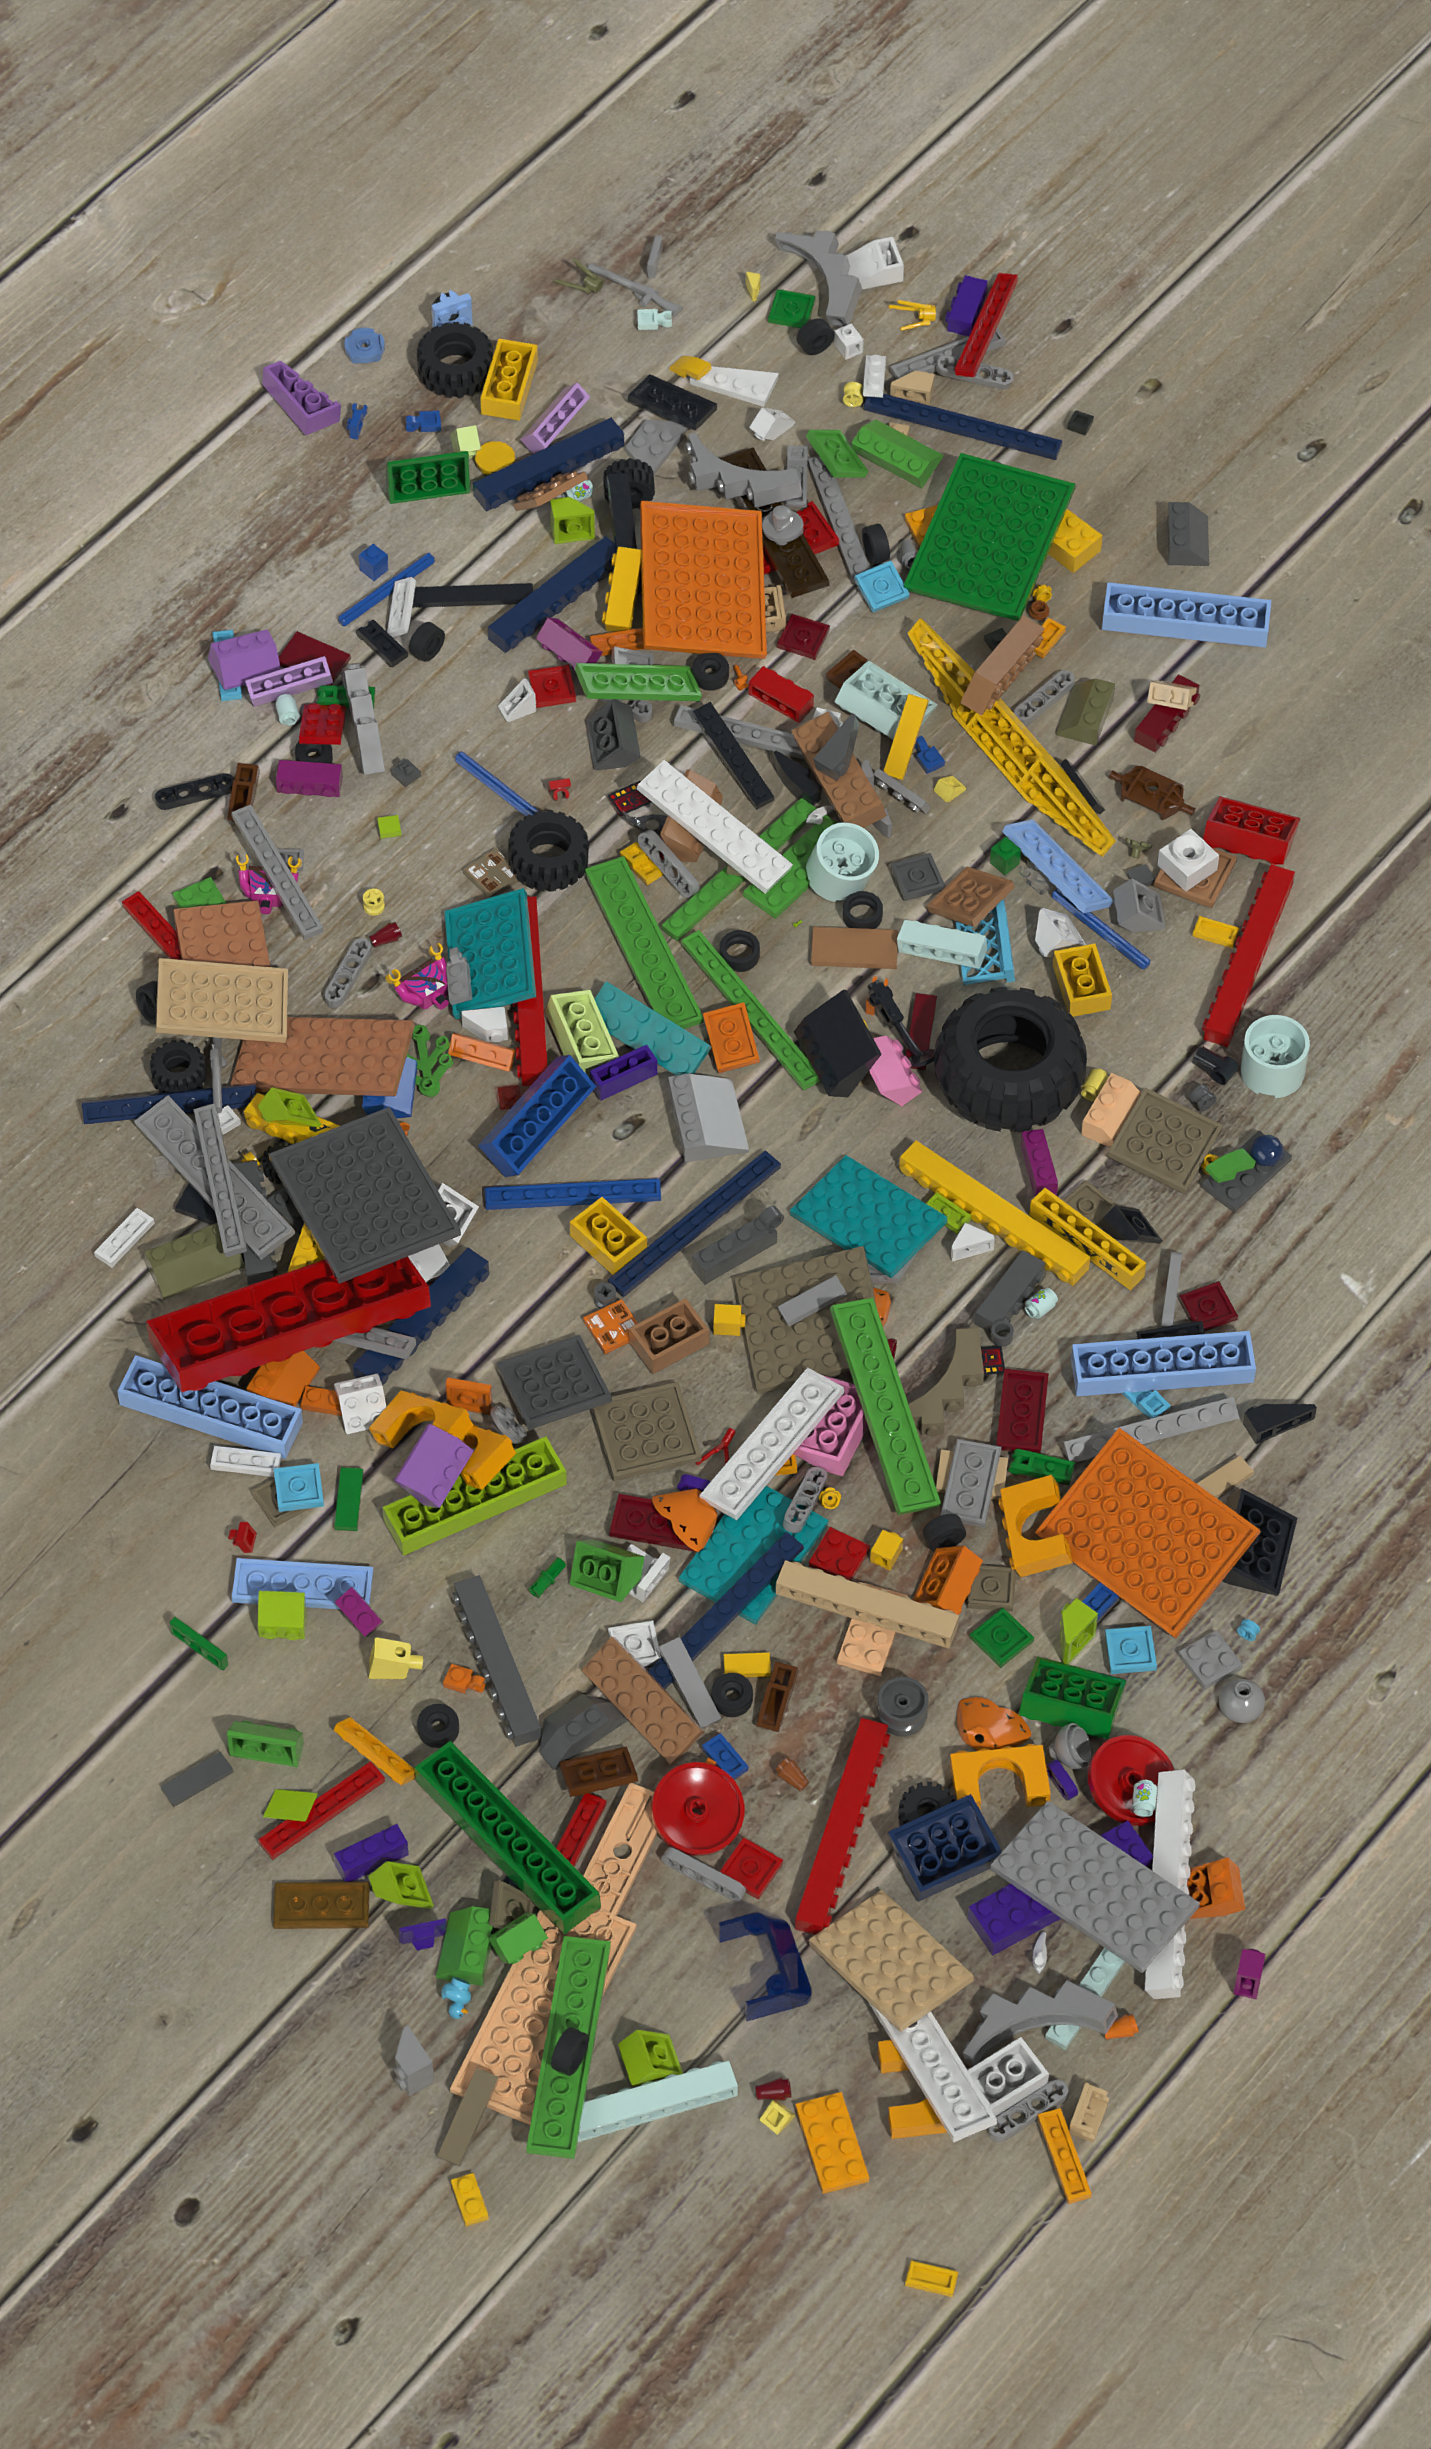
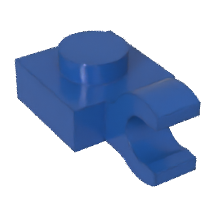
M354 403L352 405L353 416L348 419L347 430H350L351 439L358 440L363 427V419L367 415V405H364L362 410H357V403Z
M440 411L419 412V416H406V431L413 432L418 428H421V432L441 431Z
M922 735L917 737V744L914 746L918 752L916 760L926 774L945 766V760L935 746L928 748L925 738Z

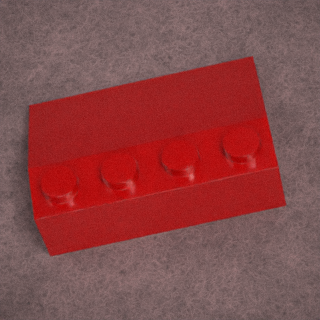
M1220 796L1207 820L1203 840L1212 848H1222L1233 854L1248 855L1251 859L1266 860L1273 865H1284L1301 818Z

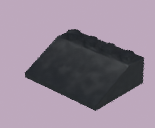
M847 990L840 991L804 1017L794 1030L795 1036L828 1096L848 1098L882 1055Z
M1241 1488L1227 1497L1225 1505L1257 1527L1261 1533L1222 1582L1278 1596L1298 1518Z

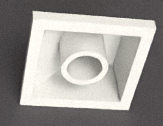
M1045 908L1039 911L1035 941L1039 946L1040 953L1044 957L1053 958L1054 951L1086 945L1068 915Z

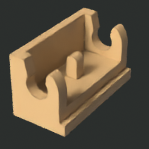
M781 585L764 588L765 594L769 593V595H765L766 632L784 630L786 615Z
M1159 680L1150 682L1147 703L1188 710V707L1193 706L1194 702L1191 701L1192 695L1196 694L1197 688Z
M1085 2083L1070 2123L1069 2132L1071 2135L1091 2142L1095 2141L1110 2099L1107 2097V2091Z

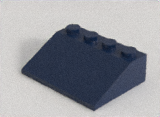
M971 1794L888 1832L907 1883L918 1902L989 1870L990 1865L1003 1852Z

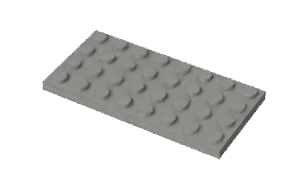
M1049 1801L1044 1804L990 1865V1870L1141 1973L1146 1970L1197 1911L1200 1904Z

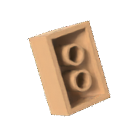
M1111 1073L1083 1120L1081 1135L1111 1148L1142 1093L1131 1081Z

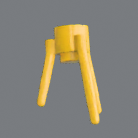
M897 300L898 304L906 306H888L890 309L917 311L918 318L922 319L921 322L901 327V331L920 326H930V321H935L936 319L935 305Z

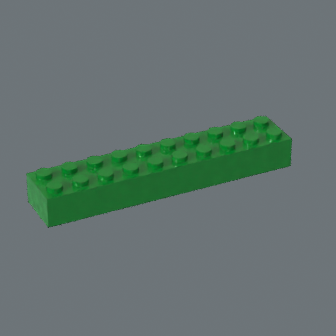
M451 1741L414 1767L416 1782L564 1935L601 1908L600 1893Z

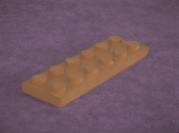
M611 1636L582 1669L586 1676L670 1765H675L705 1732L615 1637Z

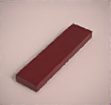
M916 993L909 1035L920 1051L930 1048L937 996ZM907 1048L906 1057L909 1059L912 1055ZM927 1065L920 1066V1067H912V1066H911L910 1068H911V1069L926 1070Z

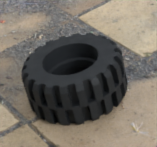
M447 322L441 324L442 326L433 327L431 332L428 331L419 341L417 348L418 375L421 382L430 391L434 390L435 394L439 396L446 395V398H452V396L463 398L464 395L471 396L475 394V391L479 392L482 390L493 359L492 343L483 331L481 332L479 328L471 327L468 323L459 324V322H453V324H448ZM452 355H460L470 359L459 365H450L441 361L443 358Z
M547 810L544 813L537 811L535 815L529 814L524 817V820H519L515 827L512 828L508 841L509 866L511 865L513 875L517 874V880L521 883L525 882L527 887L532 889L533 887L538 888V891H544L545 889L553 892L559 888L563 890L568 888L569 884L574 885L578 882V878H582L585 874L589 856L588 835L581 823H576L575 818L570 815L567 817L563 812L553 813V810ZM551 844L561 847L566 852L557 857L548 858L539 856L531 850L540 845Z

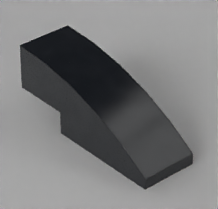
M776 750L774 752V768L785 787L798 800L803 798L815 806L821 800L822 786L810 779V770Z

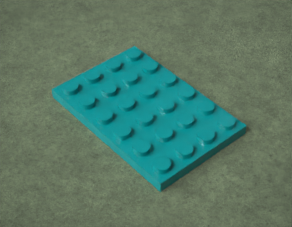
M524 888L445 911L448 960L451 961L449 949L458 947L470 968L472 999L452 1005L453 1016L456 1020L462 1018L461 1011L502 1007L536 997L527 892Z
M847 1155L790 1209V1216L841 1248L849 1250L864 1246L868 1264L890 1278L948 1222L947 1216Z
M765 1486L738 1520L725 1514L713 1530L705 1547L696 1553L679 1576V1582L716 1603L788 1532L783 1527V1521L792 1499ZM801 1504L796 1505L799 1509H807ZM812 1511L800 1532H788L804 1545V1549L792 1562L801 1563L828 1526V1519ZM794 1516V1519H793L792 1522L795 1523V1521H797L798 1517H795V1516ZM779 1575L739 1614L740 1617L755 1625L759 1622L777 1597L776 1582Z

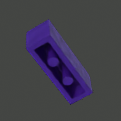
M965 275L962 283H958L957 297H953L951 302L952 310L947 312L945 322L948 323V332L970 336L987 295V280Z
M644 1045L590 1071V1079L597 1086L594 1092L602 1101L657 1075L658 1060L648 1045Z
M395 1824L334 1853L335 1867L344 1882H353L374 1872L386 1861L395 1862L408 1856V1842L398 1824Z

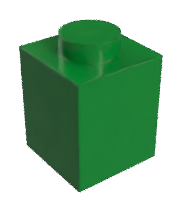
M1005 837L991 848L990 864L1003 875H1006L1020 864L1021 849Z

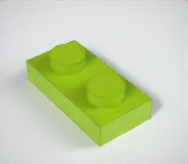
M937 1192L926 1203L947 1216L948 1222L944 1226L956 1234L960 1233L965 1223L968 1224L971 1221L969 1213Z

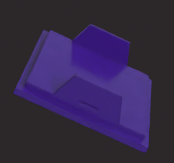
M446 1918L399 1928V1943H402V1945L412 1943L417 1951L432 1948L435 1937L446 1934Z

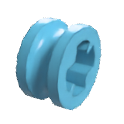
M1244 1619L1241 1622V1626L1237 1628V1632L1245 1640L1254 1641L1256 1635L1260 1632V1627L1255 1622Z

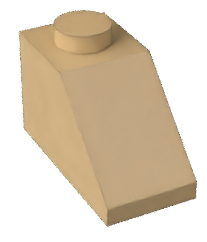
M913 371L891 383L890 395L930 405L935 374Z

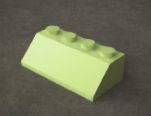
M591 990L550 996L545 1012L564 1056L571 1055L587 1076H590L591 1070L619 1058Z

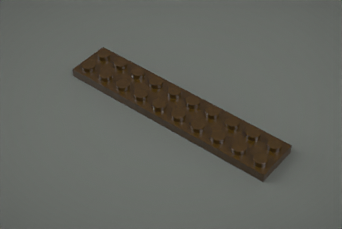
M754 447L719 458L734 466L745 469L767 471ZM747 495L735 497L741 509L762 511V523L775 507L780 505L787 506L784 501L754 507L752 500H748ZM762 528L763 549L791 598L830 586L827 575L803 533L785 545H778L775 541L768 539L764 535Z

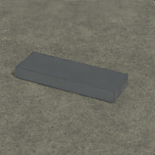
M219 1752L162 1785L161 1790L171 1805L175 1807L232 1774L233 1768L223 1754Z

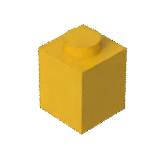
M715 1304L713 1335L740 1336L741 1327H745L746 1314H741L742 1305Z
M882 1530L871 1549L870 1562L891 1571L903 1550V1538L894 1532Z

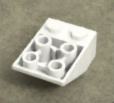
M893 237L874 240L847 255L851 266L848 275L859 278L862 290L903 282L904 264Z

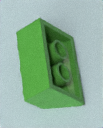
M579 1540L576 1542L569 1585L622 1602L641 1579L645 1556L597 1540Z
M234 1721L227 1732L230 1756L298 1768L304 1745L303 1732L292 1728L287 1730L280 1729L273 1725H256L250 1721Z
M472 1906L450 1913L436 1979L452 1981L453 1977H458L468 1981L470 1984L483 1986L492 1946L488 1937L495 1933V1928L489 1925L491 1909Z

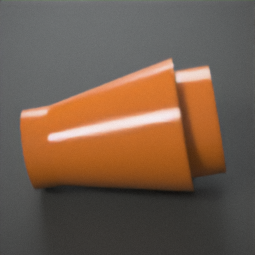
M1125 2014L1116 2019L1108 2032L1104 2034L1106 2040L1134 2037L1135 2033H1139L1134 2015L1127 2016Z

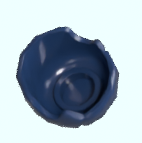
M1271 1134L1261 1135L1251 1144L1250 1155L1257 1164L1274 1167L1278 1161H1283L1284 1147L1277 1137Z

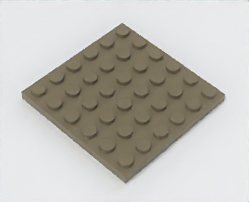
M864 1246L735 1277L739 1302L742 1305L741 1313L746 1314L744 1328L758 1394L791 1387L807 1367L827 1377L850 1372L830 1308L832 1305L873 1298L876 1305ZM836 1275L844 1287L847 1296L788 1327L778 1310V1306Z

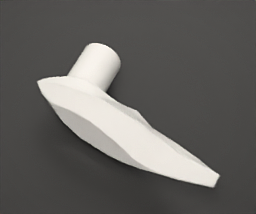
M824 806L816 809L808 816L806 823L821 824L823 817L834 811L833 806Z
M1046 1932L1041 1933L1033 1951V1966L1039 1974L1044 1969L1047 1960Z

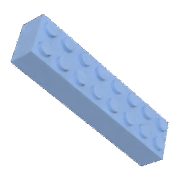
M1107 582L1102 630L1266 648L1272 600Z
M1250 1331L1072 1344L1071 1363L1076 1396L1254 1383L1256 1365Z
M135 1355L118 1389L119 1404L121 1406L259 1451L281 1453V1458L283 1459L287 1458L303 1424L302 1409L217 1381L209 1383L202 1390H189L182 1393L164 1364Z

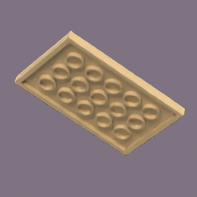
M159 958L156 1033L286 1043L288 969Z
M880 1890L809 1939V1945L900 2032L974 1981V1975L883 1890Z

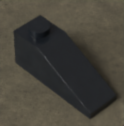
M1263 1404L1258 1407L1253 1406L1244 1413L1243 1425L1255 1444H1258L1314 1420L1317 1407L1315 1404Z

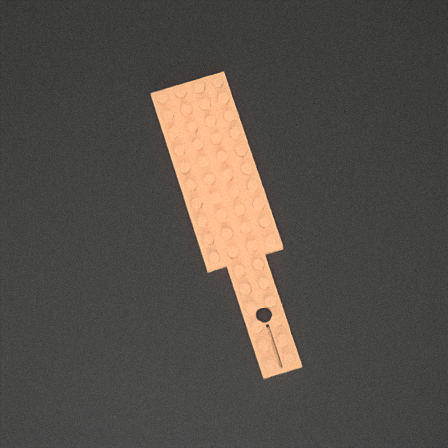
M633 1783L628 1785L583 1875L600 1893L601 1908L565 1935L541 1910L539 1911L537 1919L548 1939L542 1942V1947L535 1951H528L523 1955L524 1958L521 1961L512 1965L450 2087L451 2093L464 2097L476 2068L499 2077L487 2108L531 2125L563 1937L611 1941L603 1990L604 1995L637 1929V1924L620 1918L617 1915L658 1834L651 1816L653 1791ZM625 1844L631 1848L632 1853L628 1858L620 1859L614 1855V1848Z

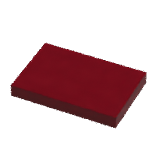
M297 631L278 658L280 666L288 668L325 656L334 683L340 672L343 671L351 660V654Z

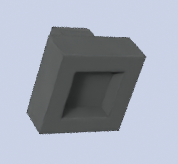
M405 758L399 761L397 766L391 770L392 776L404 787L421 777V771Z

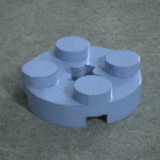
M358 328L352 331V335L346 337L345 352L352 363H371L382 359V354L385 350L384 338L380 333H375L374 329Z

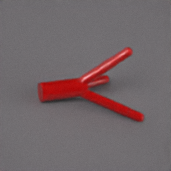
M728 1428L720 1444L702 1456L701 1461L696 1462V1465L701 1464L721 1449L724 1450L726 1465L730 1460L728 1446L736 1433L735 1430Z

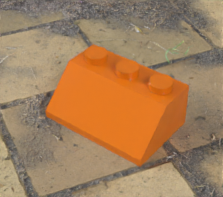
M305 1351L293 1354L285 1361H272L261 1365L246 1390L247 1392L296 1407L304 1394L305 1386L310 1385L320 1366Z
M965 1546L936 1548L913 1601L929 1603L935 1608L951 1610L959 1615L962 1611V1605L971 1591L973 1581L980 1572L983 1560Z

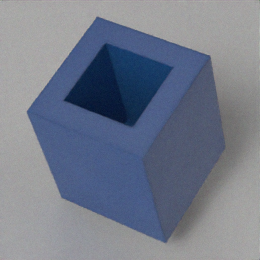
M372 544L359 554L360 571L371 580H377L389 570L388 554L375 544Z

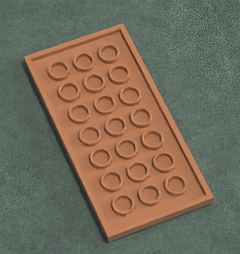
M287 1017L286 1043L243 1040L230 1086L255 1083L256 1092H268L273 1087L301 1094L396 1096L415 1025L412 1020Z

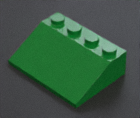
M468 451L387 462L386 486L390 504L470 493Z
M1037 1657L1023 1693L1019 1716L1030 1720L1042 1721L1052 1726L1063 1727L1067 1724L1075 1723L1083 1728L1087 1734L1097 1738L1109 1739L1127 1680Z

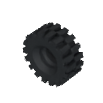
M922 1782L917 1783L916 1789L912 1785L909 1787L908 1793L904 1792L902 1800L900 1799L899 1825L902 1826L922 1817L919 1814V1809L923 1806H932L937 1810L954 1802V1795L950 1796L948 1788L942 1790V1785L939 1783L934 1787L932 1782H927V1786H923Z

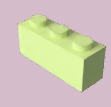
M476 425L456 429L450 434L453 453L468 451L469 459H472L481 450Z

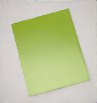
M275 1789L263 1817L306 1821L318 1793Z

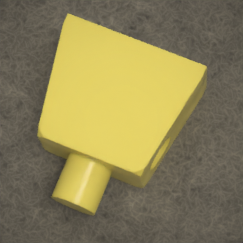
M375 1638L369 1658L370 1679H405L409 1668L422 1670L423 1656L411 1655V1645L409 1643Z

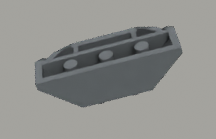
M581 1694L544 1719L540 1755L555 1770L560 1767L559 1762L572 1759L620 1727L628 1719L611 1701Z

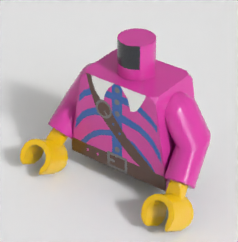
M246 854L247 860L245 863H240L237 855L236 862L240 866V870H238L239 885L245 896L251 898L252 901L259 902L260 913L270 914L272 907H281L283 903L262 867L249 866V869H247L248 855ZM290 856L288 859V865L291 867L290 872L296 882H298L299 873L297 869L302 866V860L298 858V864L293 866V857Z
M440 943L436 944L438 953L433 951L432 946L428 949L429 954L434 956L435 960L432 958L402 977L397 969L391 971L395 979L390 974L386 975V982L395 985L394 989L403 1002L419 1006L422 1009H428L434 1004L440 1010L448 1006L449 1000L446 998L448 995L447 964L445 958L441 957L443 946Z

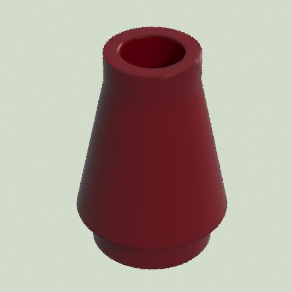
M388 922L376 933L369 936L374 948L397 942L399 938L403 937L396 922Z
M780 2077L762 2085H757V2099L786 2101V2098H791L792 2092L789 2078L783 2079V2077Z

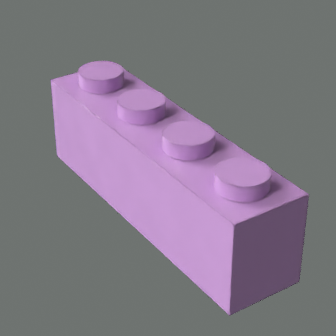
M578 382L566 387L520 440L532 454L547 448L587 402L590 396Z
M325 656L246 680L254 707L275 701L283 694H290L292 696L333 683Z

